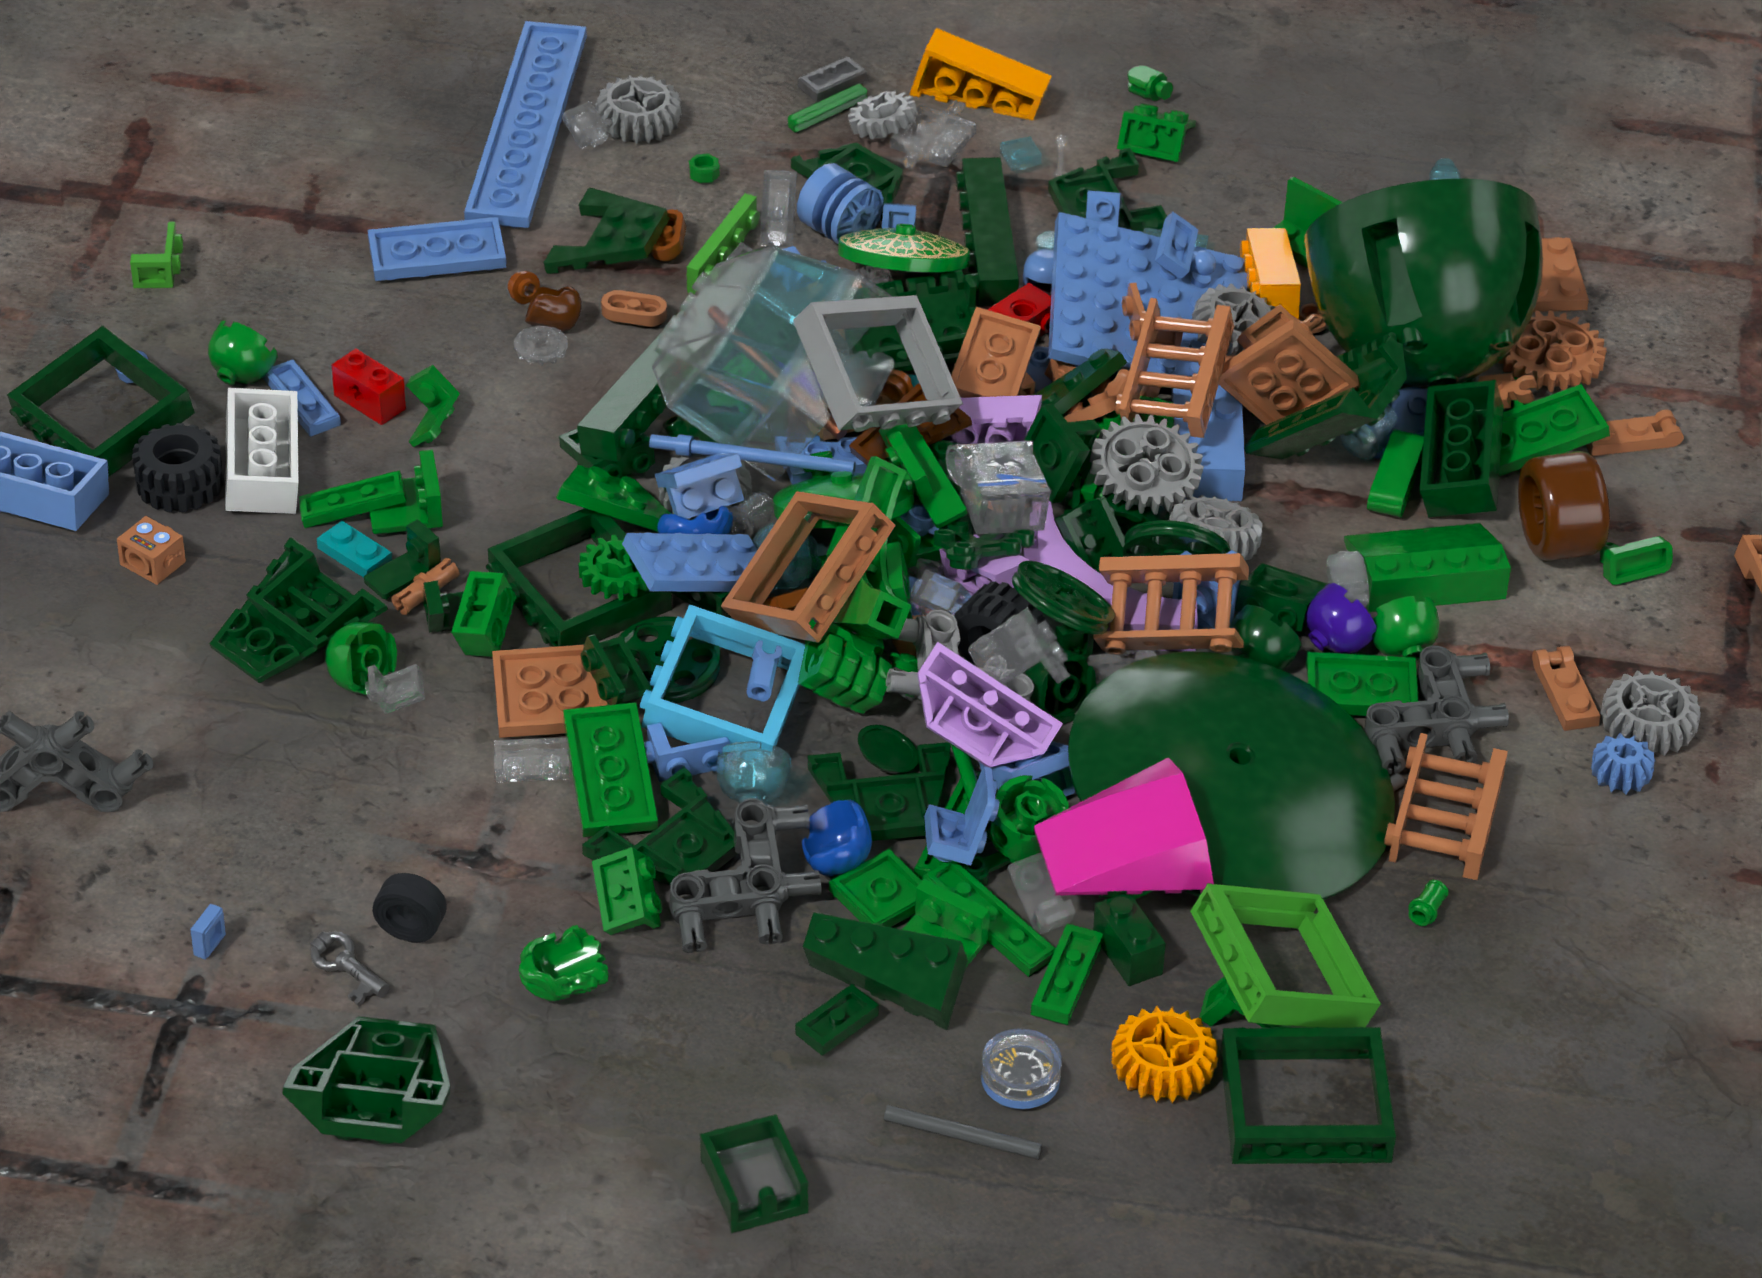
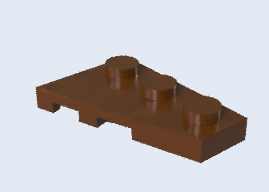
M920 383L897 403L927 401ZM958 408L950 415L951 419L942 424L936 425L933 422H924L916 427L927 445L930 446L971 426V417ZM870 427L849 445L851 453L865 465H868L870 458L873 456L891 463L885 452V449L888 447L879 433L881 427Z

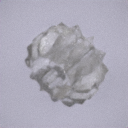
M1348 550L1329 555L1326 560L1327 584L1336 583L1348 590L1344 596L1351 603L1358 599L1366 607L1370 596L1368 575L1363 556L1358 551L1349 552Z

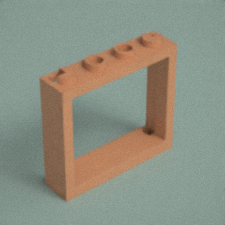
M796 491L725 598L721 607L737 621L778 635L819 643L894 529L895 524L874 503ZM808 511L813 513L808 521L804 519ZM819 519L850 524L794 611L763 605ZM871 528H877L878 530L875 533ZM811 619H813L816 622V625L813 629H811V625L809 624Z

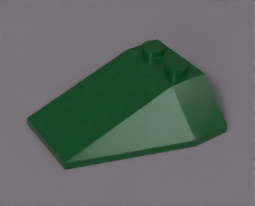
M361 1016L355 1018L295 1065L283 1086V1095L321 1134L333 1135L343 1140L353 1138L374 1140L380 1144L404 1142L442 1113L450 1094V1082L436 1025Z

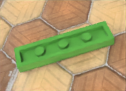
M745 193L688 264L687 293L696 295L726 262L734 250L742 246L745 236L749 231L756 228L760 213L757 211L756 196Z

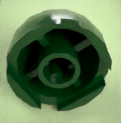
M1255 605L1244 606L1235 616L1230 628L1237 630L1244 641L1243 648H1232L1231 652L1234 656L1255 660L1280 670L1286 668L1294 660L1302 643L1298 635L1288 624L1283 622L1279 627L1271 621V618L1274 616L1273 613Z
M1053 649L1039 654L1032 660L1025 672V675L1034 684L1030 702L1063 724L1074 721L1076 715L1074 713L1078 711L1084 699L1096 686L1094 668L1088 665L1087 658L1073 651Z

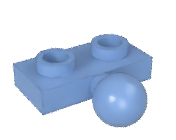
M1174 212L1168 215L1164 220L1155 261L1163 269L1170 271L1180 279L1189 273L1190 269L1192 272L1194 271L1200 275H1210L1216 267V260L1212 253L1206 250L1196 251L1194 249L1198 229Z

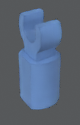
M758 640L752 653L753 662L746 693L749 698L764 702L771 696L782 648L777 645L773 654H767L762 650L763 641Z

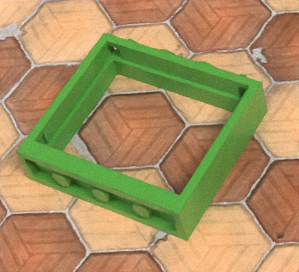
M1207 884L1190 911L1248 1023L1312 1028L1366 1027L1381 1005L1320 894ZM1316 908H1317L1318 911H1319L1317 914L1314 913V911H1315ZM1241 924L1298 929L1334 995L1276 990Z

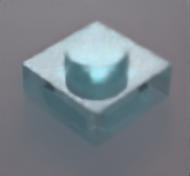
M1030 136L1000 143V153L1011 171L1041 165L1042 154Z

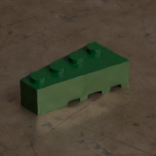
M813 912L802 946L811 967L849 985H857L869 991L876 998L883 1001L887 999L903 1007L904 1011L917 1017L921 1015L933 1021L936 1026L945 1030L948 1029L968 962L962 941Z

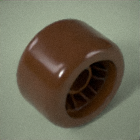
M1574 451L1534 457L1524 464L1519 476L1518 504L1523 532L1532 553L1539 559L1554 561L1590 556L1601 551L1609 535L1610 509L1605 480L1597 461L1588 453Z

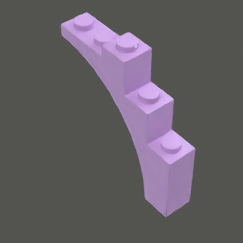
M1037 501L1036 515L1029 516V530L1035 532L1036 539L1033 546L1024 548L1023 557L1031 561L1050 565L1070 574L1096 591L1111 606L1113 586L1107 583L1101 573L1095 571L1079 558L1062 538L1054 521L1051 501ZM1127 587L1124 631L1144 630L1147 593ZM1161 597L1159 630L1180 629L1182 599ZM1197 601L1194 629H1198ZM1171 649L1153 651H1196V649Z

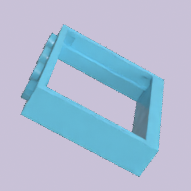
M689 604L684 618L679 616L676 618L671 637L675 638L674 641H666L660 661L664 662L663 667L656 665L650 681V686L654 687L653 690L649 691L646 689L642 697L640 708L645 709L641 727L647 729V725L661 723L666 736L689 744L728 737L730 742V758L767 770L800 687L798 678L805 644ZM689 637L751 658L758 640L763 641L762 650L767 654H773L776 646H781L782 654L777 667L788 671L763 733L663 699Z

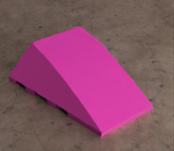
M1169 757L1034 825V832L1056 896L1107 895L1108 891H1126L1127 894H1142L1143 891L1165 890V894L1182 893V890H1200V893H1202L1207 884H1214L1206 837L1183 772Z

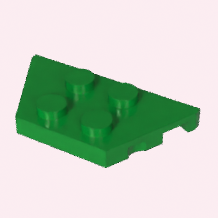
M578 465L561 485L556 496L558 500L657 531L660 517L663 514H671L638 481L627 476L622 478L611 476L607 471L596 466L587 468Z

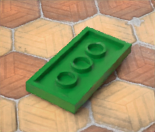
M1582 384L1503 412L1499 477L1521 469L1531 458L1565 453L1610 436L1609 425Z
M637 703L563 710V722L583 837H592L604 827H608L617 834L656 830L658 828V818Z

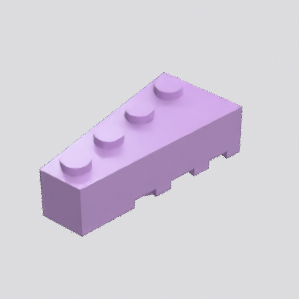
M1042 395L961 398L963 404L959 408L971 417L972 425L942 440L958 442L965 446L976 460V465L989 466L986 465L988 460L1002 458L1010 454V459L1017 461L1015 455L1041 408ZM978 443H984L985 447H990L986 449V454H984L982 446H978ZM1005 465V468H1009L1014 471H1025L1012 465Z

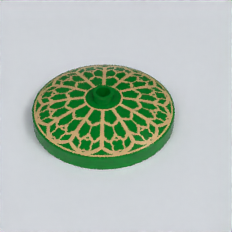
M896 224V228L868 229L842 235L839 237L837 252L844 259L855 263L910 272H950L968 267L970 250L967 247L948 238L916 230V226L911 224Z

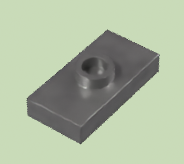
M847 56L798 78V88L814 101L819 102L853 85L866 81L867 71Z

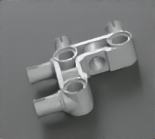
M932 610L926 616L921 615L916 617V619H906L899 638L895 640L913 642V645L916 646L919 671L937 642L958 655L960 633L956 618L952 614L944 610ZM889 669L886 677V691L888 693L896 692L916 695L918 699H921L918 672ZM994 669V671L982 670L1030 702L1034 684L1027 675L1000 669Z

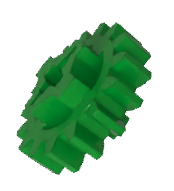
M612 535L611 541L607 542L602 538H598V546L586 545L587 553H580V562L578 563L579 578H582L583 587L591 586V594L596 595L599 592H604V599H609L612 594H616L619 600H623L624 594L627 593L637 597V589L647 591L648 587L622 545L623 541L618 540L616 535Z

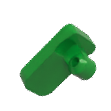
M1661 536L1628 543L1621 547L1615 543L1607 542L1600 551V561L1603 563V577L1612 585L1665 573L1671 568L1673 560L1672 545Z

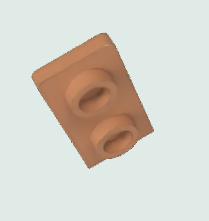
M1129 283L1127 296L1122 297V311L1124 316H1129L1130 319L1129 331L1131 340L1138 343L1141 332L1139 328L1140 316L1145 309L1137 284ZM1158 330L1154 344L1180 347L1183 332Z

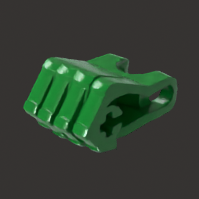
M813 619L809 622L811 629L816 625ZM832 622L819 643L805 640L798 684L838 706L864 714L882 702L887 688V673L889 669H892V665L883 658H879L876 662V656L880 657L884 651L882 638L863 637Z

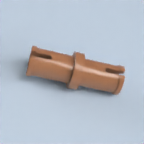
M444 558L442 562L427 573H419L414 577L413 583L392 596L391 599L397 611L400 610L402 615H407L413 608L423 602L424 582L438 580L440 590L453 579L459 577L458 567L454 562L451 563V559Z

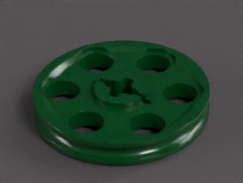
M1158 520L1135 525L1127 531L1123 546V557L1180 555L1186 550L1192 555L1226 554L1231 549L1224 538L1204 527L1180 521Z
M1023 561L1019 564L1018 572H1015L1012 576V584L1019 594L1038 610L1056 621L1082 632L1103 634L1108 630V623L1113 621L1115 613L1109 603L1088 585L1070 574L1044 563Z
M677 617L649 618L633 624L619 635V637L623 636L633 656L639 660L637 663L646 679H651L656 665L663 667L664 662L660 661L666 641L673 642L675 639L671 637V633ZM643 635L657 637V639L651 642H644L639 638ZM696 638L688 640L663 699L672 703H680L693 699L708 690L719 675V646ZM701 655L711 658L710 661L705 663H699L693 659ZM681 678H689L693 680V683L679 685L675 681Z

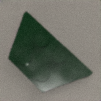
M856 142L842 145L835 149L818 151L817 158L803 160L800 155L791 158V169L806 178H809L823 165L835 163L854 174L856 178H860L879 189L884 198L883 204L894 202L903 181L904 169ZM882 211V214H881V217H880V220H881V221H882V218H883V211Z

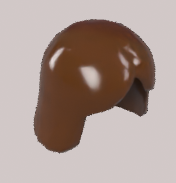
M569 286L559 290L539 287L529 304L525 322L553 331H568L575 326L581 313L582 305L578 291Z

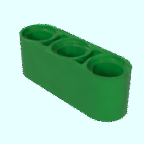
M1393 429L1370 489L1367 510L1402 518L1422 465L1424 436Z

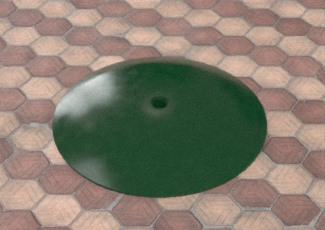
M1178 652L1157 655L1133 662L1104 678L1087 695L1075 715L1069 734L1068 762L1072 782L1080 802L1169 757L1183 772L1206 837L1214 884L1320 894L1324 900L1350 888L1361 880L1375 866L1387 846L1384 842L1388 824H1394L1395 801L1388 770L1383 768L1377 748L1372 744V741H1370L1362 727L1341 706L1312 685L1292 674L1255 660L1228 654ZM1182 890L1198 897L1201 895L1200 890Z

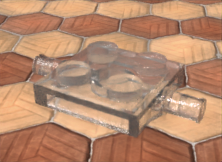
M954 100L948 109L945 110L933 109L920 104L917 107L918 115L915 116L916 121L908 123L909 128L898 129L899 133L891 137L890 148L907 154L902 160L906 168L909 166V169H913L921 159L947 167L976 134V123L958 116L964 110V105L961 101L957 103V100Z

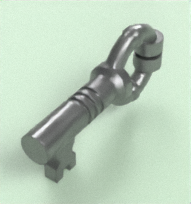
M322 931L310 943L312 947L311 958L315 967L325 971H346L360 982L358 989L353 990L348 995V998L352 1002L354 1001L357 1006L360 1007L365 1002V997L373 993L380 998L388 993L389 985L355 959L354 943L348 934L337 931L327 933ZM334 941H339L344 945L345 951L339 953L335 961L327 962L320 956L326 950V947H329Z

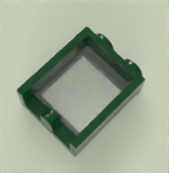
M777 1114L700 1134L701 1163L704 1164L725 1211L731 1234L808 1213V1181Z

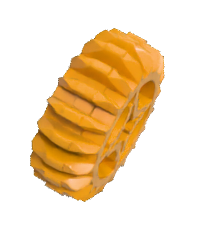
M1156 1006L1153 1013L1141 1009L1138 1017L1129 1015L1125 1024H1119V1028L1112 1041L1111 1062L1113 1069L1116 1070L1118 1081H1125L1128 1091L1138 1089L1140 1098L1150 1094L1153 1095L1156 1103L1161 1097H1168L1173 1103L1176 1096L1180 1095L1188 1100L1192 1092L1201 1093L1204 1084H1210L1214 1070L1217 1068L1218 1047L1216 1039L1212 1038L1211 1028L1203 1027L1201 1018L1191 1020L1188 1010L1178 1014L1175 1013L1173 1006L1168 1012L1161 1011Z

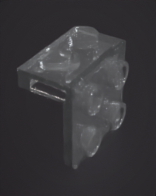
M1028 607L1020 613L1011 616L1006 622L988 634L978 638L968 649L976 667L1003 685L1039 661H1041L1057 684L1070 676L1063 663L1068 660V657L1057 641L1053 642L1057 639L1054 631L1046 620L1039 623Z

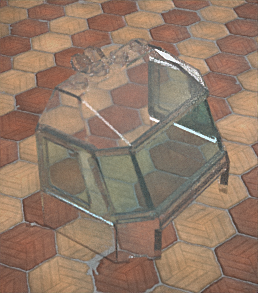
M774 244L717 263L708 275L705 272L699 275L691 287L696 291L695 294L690 292L679 307L684 313L682 315L679 313L673 315L657 340L658 344L654 351L659 355L654 361L652 369L667 408L718 443L800 454L824 427L832 414L826 411L829 406L793 323V319L811 302L892 296L858 272L789 252ZM870 327L829 330L839 356L842 359ZM745 461L774 482L788 468V466Z

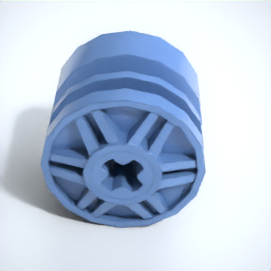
M830 163L817 169L807 179L798 198L797 215L801 222L819 233H824L825 237L838 244L839 237L842 235L875 229L883 211L884 198L879 189L860 178H856L854 174L841 166Z

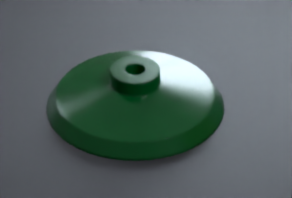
M869 725L860 730L858 734L860 751L873 766L885 772L895 774L908 772L917 766V749L901 732L884 725Z

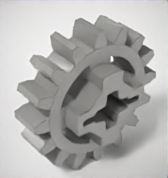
M896 91L881 92L878 96H869L862 102H858V107L850 109L851 114L848 115V119L854 135L859 134L860 138L869 135L870 139L885 138L888 134H898V131L909 128L908 123L916 121L915 116L918 115L912 95L907 96L905 92L896 95Z

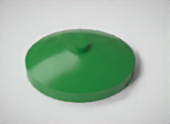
M839 471L831 475L811 478L785 487L773 497L774 515L779 519L796 491L854 500L864 473H854L852 475L849 471ZM903 483L896 500L892 519L905 514L914 505L913 490L908 492ZM808 511L804 519L808 521L813 513ZM819 519L813 528H837L839 522Z

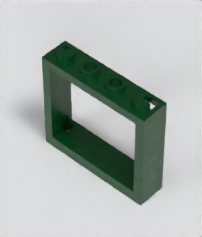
M103 325L7 394L12 408L9 412L16 418L19 426L25 425L28 427L34 437L41 443L47 442L49 445L108 460V477L132 460L134 445L139 444L138 439L141 436L149 435L148 431L154 428L160 429L163 425L169 424V426H174L176 423H182L195 414L186 388ZM105 360L159 402L92 450L41 410L39 406L98 363Z
M583 508L488 548L489 564L486 565V569L489 572L504 573L516 595L514 604L522 612L528 625H533L539 631L545 644L549 643L552 647L584 645L587 636L595 634L598 641H601L626 630L635 623L657 617L672 610V591H649V589L644 591L637 589V597L627 594L624 595L623 600L617 598L563 621L518 569L521 566L588 538H591L597 546L598 538H602L607 542L611 541L612 535H616L618 540L623 541L626 533L608 515Z
M1380 1027L1223 1028L1220 1057L1232 1164L1392 1163L1396 1134ZM1369 1059L1378 1125L1246 1126L1239 1060ZM1373 1144H1381L1382 1147H1373ZM1242 1145H1251V1148H1242Z

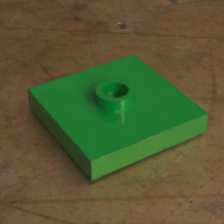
M887 849L865 861L857 868L829 881V891L859 921L892 927L915 914L916 887L922 880L890 849Z

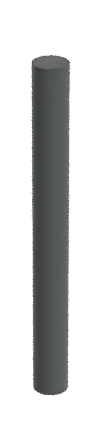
M891 1105L887 1106L884 1115L885 1121L1039 1159L1042 1150L1041 1143Z

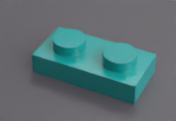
M340 521L317 538V548L363 578L364 575L392 561L391 551L343 521Z

